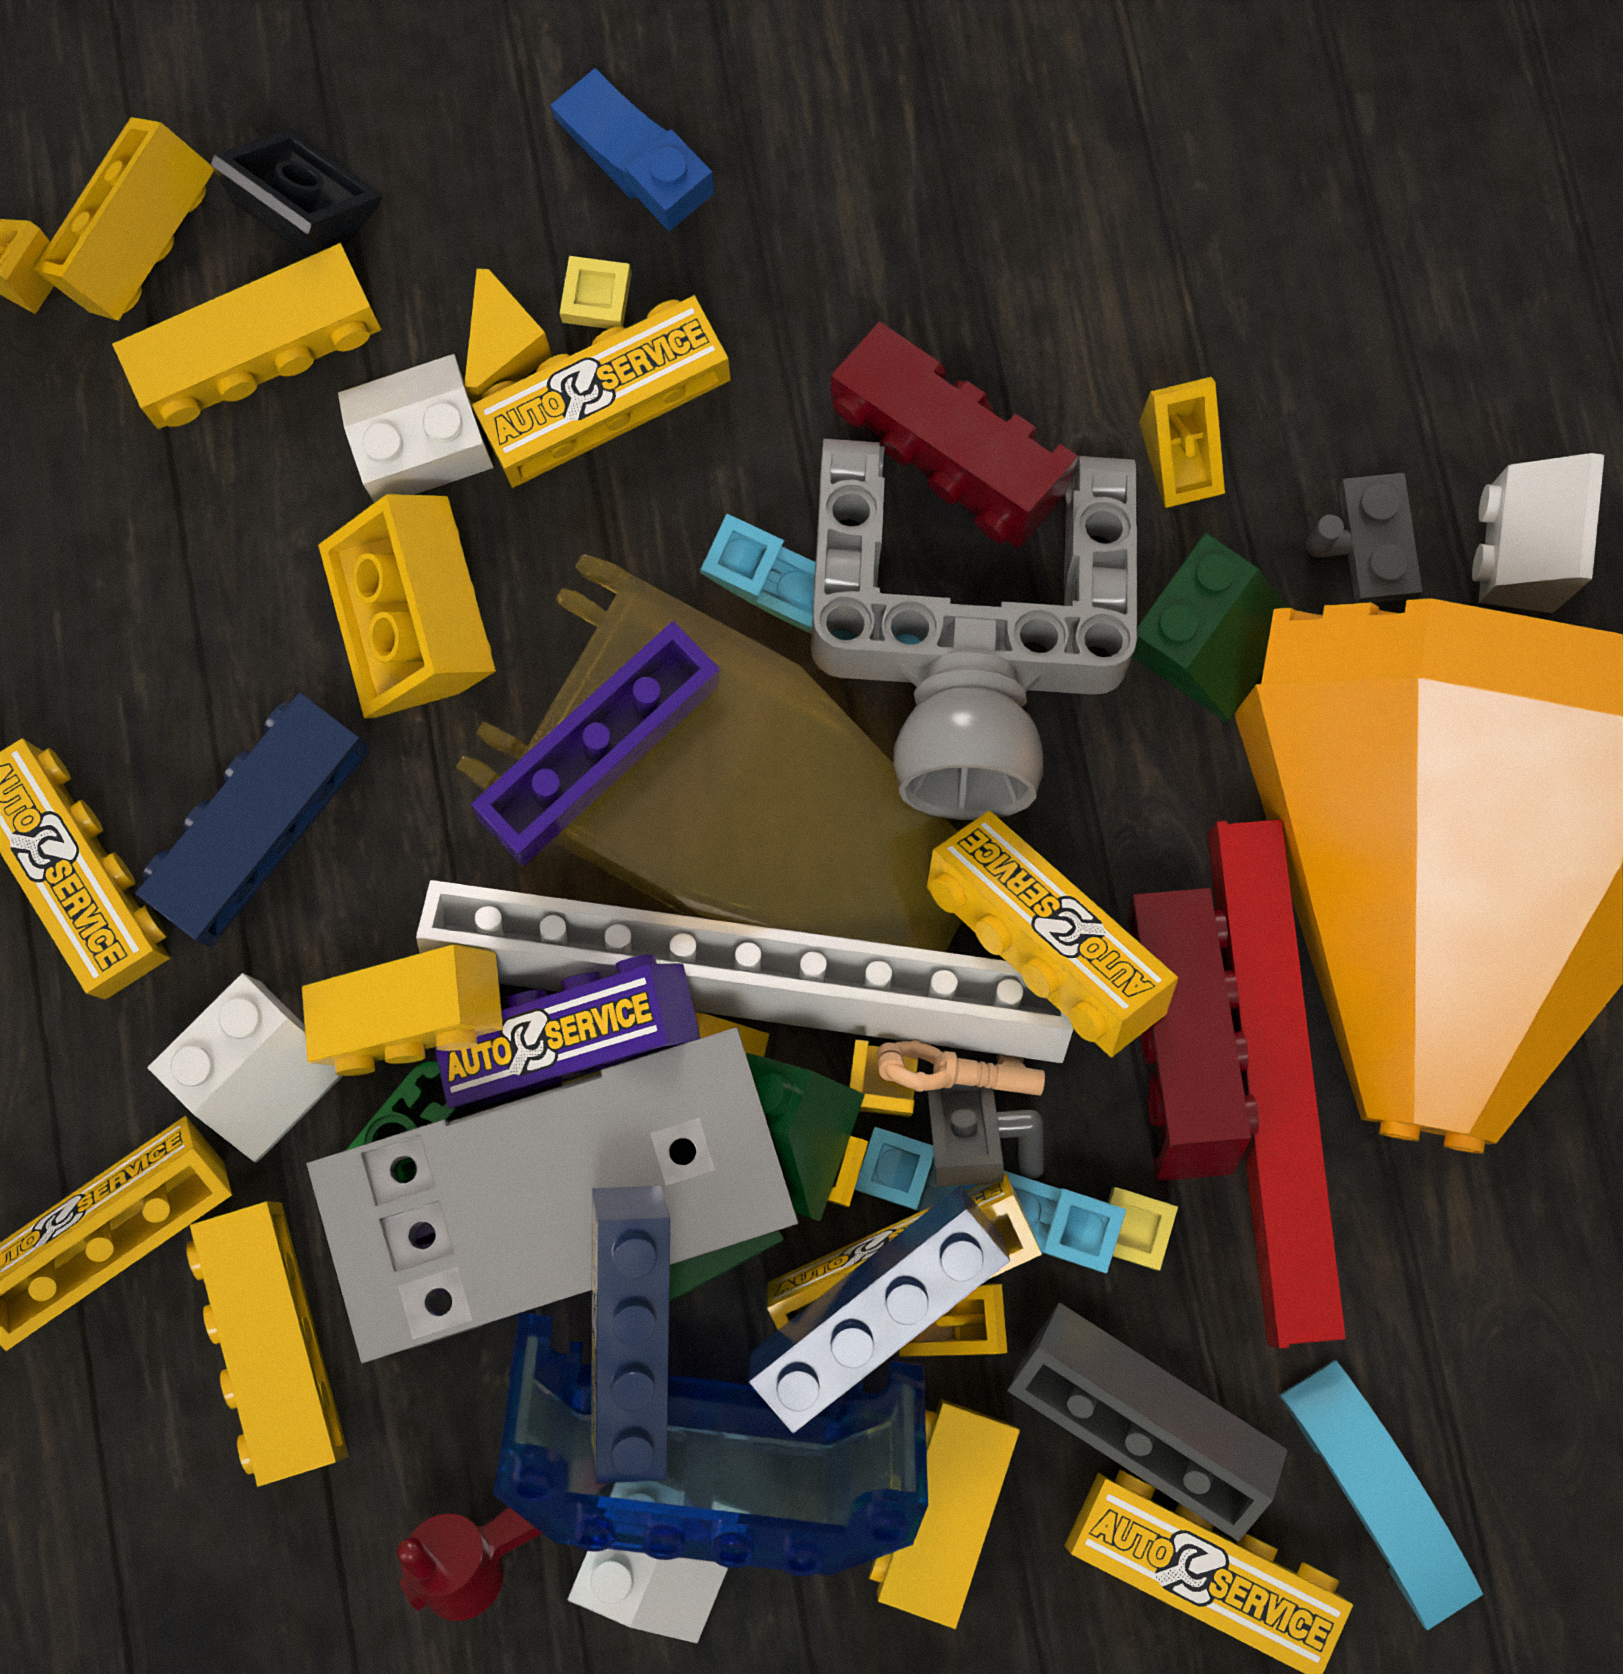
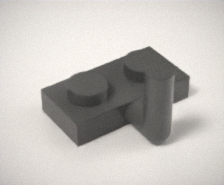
M1405 473L1343 479L1338 485L1343 521L1338 516L1332 514L1322 517L1306 541L1307 552L1316 558L1348 555L1355 603H1380L1417 599L1423 591Z
M954 1084L951 1088L927 1091L937 1187L1004 1182L1000 1138L1017 1137L1018 1172L1022 1177L1035 1179L1044 1173L1043 1119L1037 1111L996 1112L992 1087L988 1089L984 1086L981 1088L976 1085Z

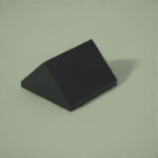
M290 129L214 154L211 163L213 170L233 204L307 257L341 243L344 249L378 208L383 197L382 194Z

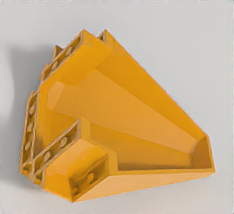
M1432 598L1407 600L1405 613L1399 614L1379 610V607L1371 602L1325 605L1323 615L1296 611L1292 608L1274 609L1262 682L1254 686L1234 712V716L1267 821L1282 819L1292 901L1361 1120L1380 1123L1379 1134L1383 1136L1419 1141L1420 1131L1445 1136L1444 1147L1483 1154L1485 1144H1496L1623 984V634Z

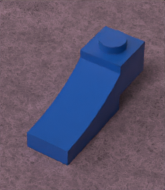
M596 68L550 105L553 118L630 199L636 196L668 231L672 230L714 194L712 171L672 129L666 131L637 109Z

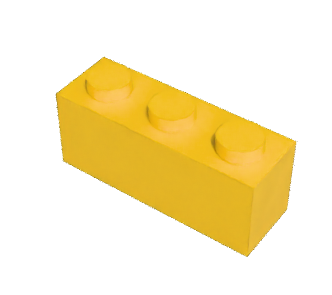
M131 117L33 270L88 312L119 321L123 313L128 312L138 302L142 293L141 285L155 263L161 261L171 250L174 243V233L186 214L194 210L203 200L206 193L205 185L214 172L212 166L163 123Z
M453 944L302 986L307 1063L335 1066V1074L339 1076H356L372 1073L375 1071V1062L381 1060L393 1064L420 1061L426 1058L425 1049L437 1047V1050L441 1051L469 1049L477 1046L476 1036L503 1030L496 952Z
M943 1399L939 1400L935 1413L924 1409L912 1444V1448L922 1451V1455L915 1476L902 1475L891 1508V1513L900 1516L901 1519L893 1543L881 1539L869 1575V1579L879 1582L877 1589L878 1602L956 1629L1020 1432L1015 1425Z

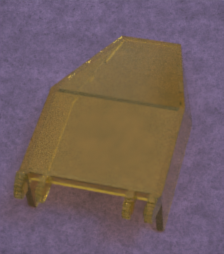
M582 555L575 566L577 570L589 581L600 584L616 593V597L606 612L581 593L566 588L561 589L556 601L568 611L597 626V629L528 746L497 727L482 722L476 734L483 739L484 743L520 760L672 621L720 668L719 684L712 694L562 830L552 842L689 917L946 952L962 920L954 913L946 912L935 902L931 892L927 889L933 849L959 831L946 818L916 810L901 799L899 782L893 761L800 665L635 577L619 566L591 555ZM462 756L456 766L459 771L485 791L501 777L491 770L489 766L475 758Z

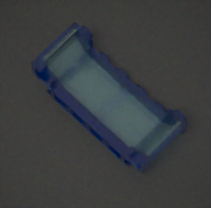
M519 1312L509 1366V1384L493 1495L553 1542L576 1545L582 1550L591 1552L607 1549L644 1553L658 1560L686 1558L716 1562L718 1565L726 1568L753 1566L778 1569L795 1576H811L814 1574L831 1576L913 1545L928 1507L924 1365L891 1361L888 1367V1385L883 1390L876 1393L863 1392V1379H861L845 1392L844 1397L837 1398L795 1433H792L752 1385L668 1375L666 1480L596 1484L590 1444L591 1365L581 1364L583 1342L570 1341L568 1354L559 1353L550 1345L553 1317Z

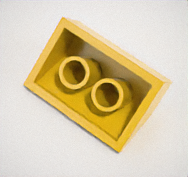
M386 494L318 545L364 719L380 717L460 694L496 672L491 655V647L484 630L475 597V589L470 579L459 539V531L454 521L448 496Z

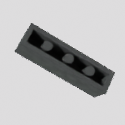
M1059 1302L1028 1346L1007 1391L1239 1542L1273 1501L1288 1450Z

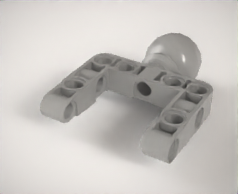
M823 438L810 647L812 659L819 669L831 676L850 679L911 682L917 687L914 691L917 706L901 727L894 745L893 761L899 782L901 799L911 807L933 816L958 820H976L989 810L997 817H1004L1028 808L1036 799L1037 790L1043 776V750L1036 725L1029 714L1022 709L1027 702L1026 691L1093 695L1108 693L1117 688L1124 679L1137 641L1135 460L1078 456L1066 493L1064 606L1002 602L1001 607L950 604V598L880 593V588H877L882 545L885 478L882 477L885 447L880 446L879 442ZM851 519L859 522L861 525L849 527L842 525L839 521ZM1090 536L1104 537L1110 543L1096 542ZM836 630H847L857 635V637L852 640H841L830 633ZM900 634L914 635L921 642L909 645L900 642L895 637ZM1030 642L1038 643L1044 646L1048 652H1032L1023 644ZM1088 647L1104 648L1111 654V657L1096 656L1088 650Z

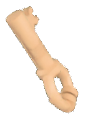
M919 1040L885 1043L877 1050L880 1076L884 1080L895 1081L918 1092L951 1088L954 1084L967 1086L976 1085L981 1088L984 1086L988 1089L992 1087L995 1090L1041 1096L1044 1088V1070L1026 1068L1023 1064L1024 1058L997 1054V1064L995 1065L993 1063L986 1064L982 1061L978 1063L975 1060L960 1059L955 1052H942L936 1047L921 1043ZM903 1057H910L911 1059L920 1058L934 1065L933 1074L926 1075L923 1072L914 1073L906 1070Z

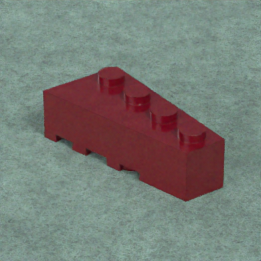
M879 321L831 375V398L834 400L832 402L834 409L852 426L860 428L864 424L881 438L879 441L880 445L885 447L884 451L897 463L907 466L911 462L929 477L927 479L929 487L942 500L951 505H955L958 501L976 515L974 519L976 525L990 539L1000 544L1006 540L1019 550L1066 496L1078 455L1061 444L1052 453L1042 447L1033 437L1037 433L1035 426L1016 413L1010 420L1005 421L995 415L985 392L968 381H956L954 385L945 381L946 372L939 361Z
M1211 888L1134 894L1127 916L1128 933L1179 977L1167 1014L1140 1035L1142 1060H1145L1146 1064H1156L1157 1074H1150L1149 1077L1150 1099H1147L1149 1124L1156 1127L1163 1126L1164 1145L1160 1155L1153 1158L1156 1182L1233 1175L1251 1140V1135L1258 1134L1259 1115L1255 1096L1253 1094L1244 1095L1241 1071H1247L1248 1047L1244 1032H1234L1230 1009H1236L1238 1006V988L1234 971L1224 970L1220 948H1227L1228 928L1224 910H1214Z

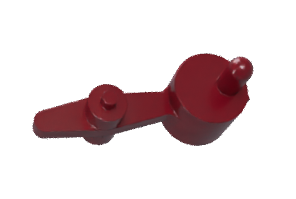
M593 1457L561 1472L552 1467H544L534 1471L525 1483L524 1496L485 1526H475L468 1518L452 1513L436 1515L421 1523L411 1533L409 1538L401 1541L397 1548V1556L401 1562L404 1579L399 1581L408 1602L417 1612L428 1605L436 1615L450 1621H464L483 1613L495 1601L503 1584L504 1568L501 1556L548 1530L557 1534L573 1531L583 1519L584 1505L610 1484H596Z

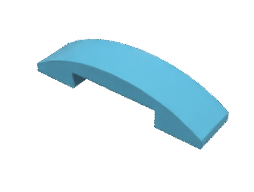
M726 514L700 573L749 603L811 634L815 562L782 547L784 540ZM836 630L830 633L841 640H852L857 637V635L847 630ZM900 634L895 637L900 642L909 645L921 642L920 639L909 634Z
M874 1127L855 1190L921 1212L936 1205L959 1185L937 1187L933 1145ZM1004 1171L1033 1228L1041 1253L1107 1274L1127 1209ZM969 1184L961 1186L965 1191H967L980 1184Z
M1332 1360L1279 1394L1315 1453L1321 1455L1390 1566L1388 1568L1389 1573L1426 1630L1431 1629L1483 1595L1460 1548L1417 1476L1374 1411L1336 1360Z

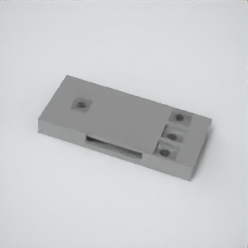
M738 1028L726 1030L601 1070L602 1074L454 1121H438L306 1163L361 1363L399 1351L412 1349L502 1318L590 1291L592 1275V1188L662 1186L670 1215V1265L798 1224ZM679 1139H688L696 1147V1156L687 1165H678L670 1157V1148ZM412 1158L417 1165L416 1176L410 1182L403 1183L397 1174L398 1166L403 1160ZM429 1223L435 1229L436 1237L430 1247L423 1249L416 1241V1231L422 1224ZM441 1289L447 1290L452 1297L451 1309L446 1314L439 1313L434 1306L435 1295Z

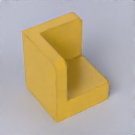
M855 1040L849 1087L865 1094L859 1111L910 1118L914 1108V1089L902 1086L895 1081L884 1080L878 1070L877 1050L879 1047L868 1045L869 1041ZM903 1057L905 1069L916 1073L918 1058Z

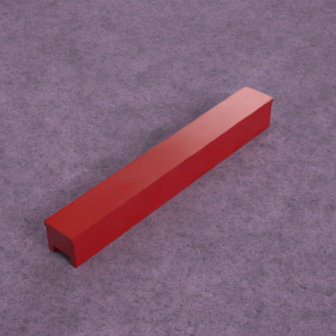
M1282 819L1227 824V821H1219L1207 832L1216 910H1224L1228 928L1227 948H1221L1224 970L1234 971L1238 988V1006L1236 1009H1230L1234 1032H1244L1248 1047L1247 1071H1241L1244 1095L1253 1094L1255 1096L1259 1115L1258 1134L1251 1135V1140L1245 1150V1161L1267 1346L1280 1349L1289 1348V1344L1346 1339Z

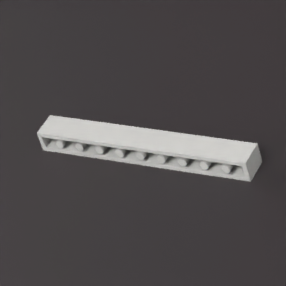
M430 880L416 936L419 953L453 944L496 952L499 984L561 992L563 991L561 980L583 973L600 972L602 979L618 974L616 963L641 955L655 954L657 964L683 963L694 1011L901 1041L919 1040L921 1043L1056 1063H1063L1073 1032L1069 1018L1047 998L1035 995L1025 984L1022 975L1007 961L433 880Z

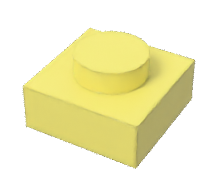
M569 256L560 308L562 323L606 329L623 327L632 275L630 264Z
M1112 1187L1108 1203L1127 1209L1112 1256L1154 1270H1160L1178 1206Z

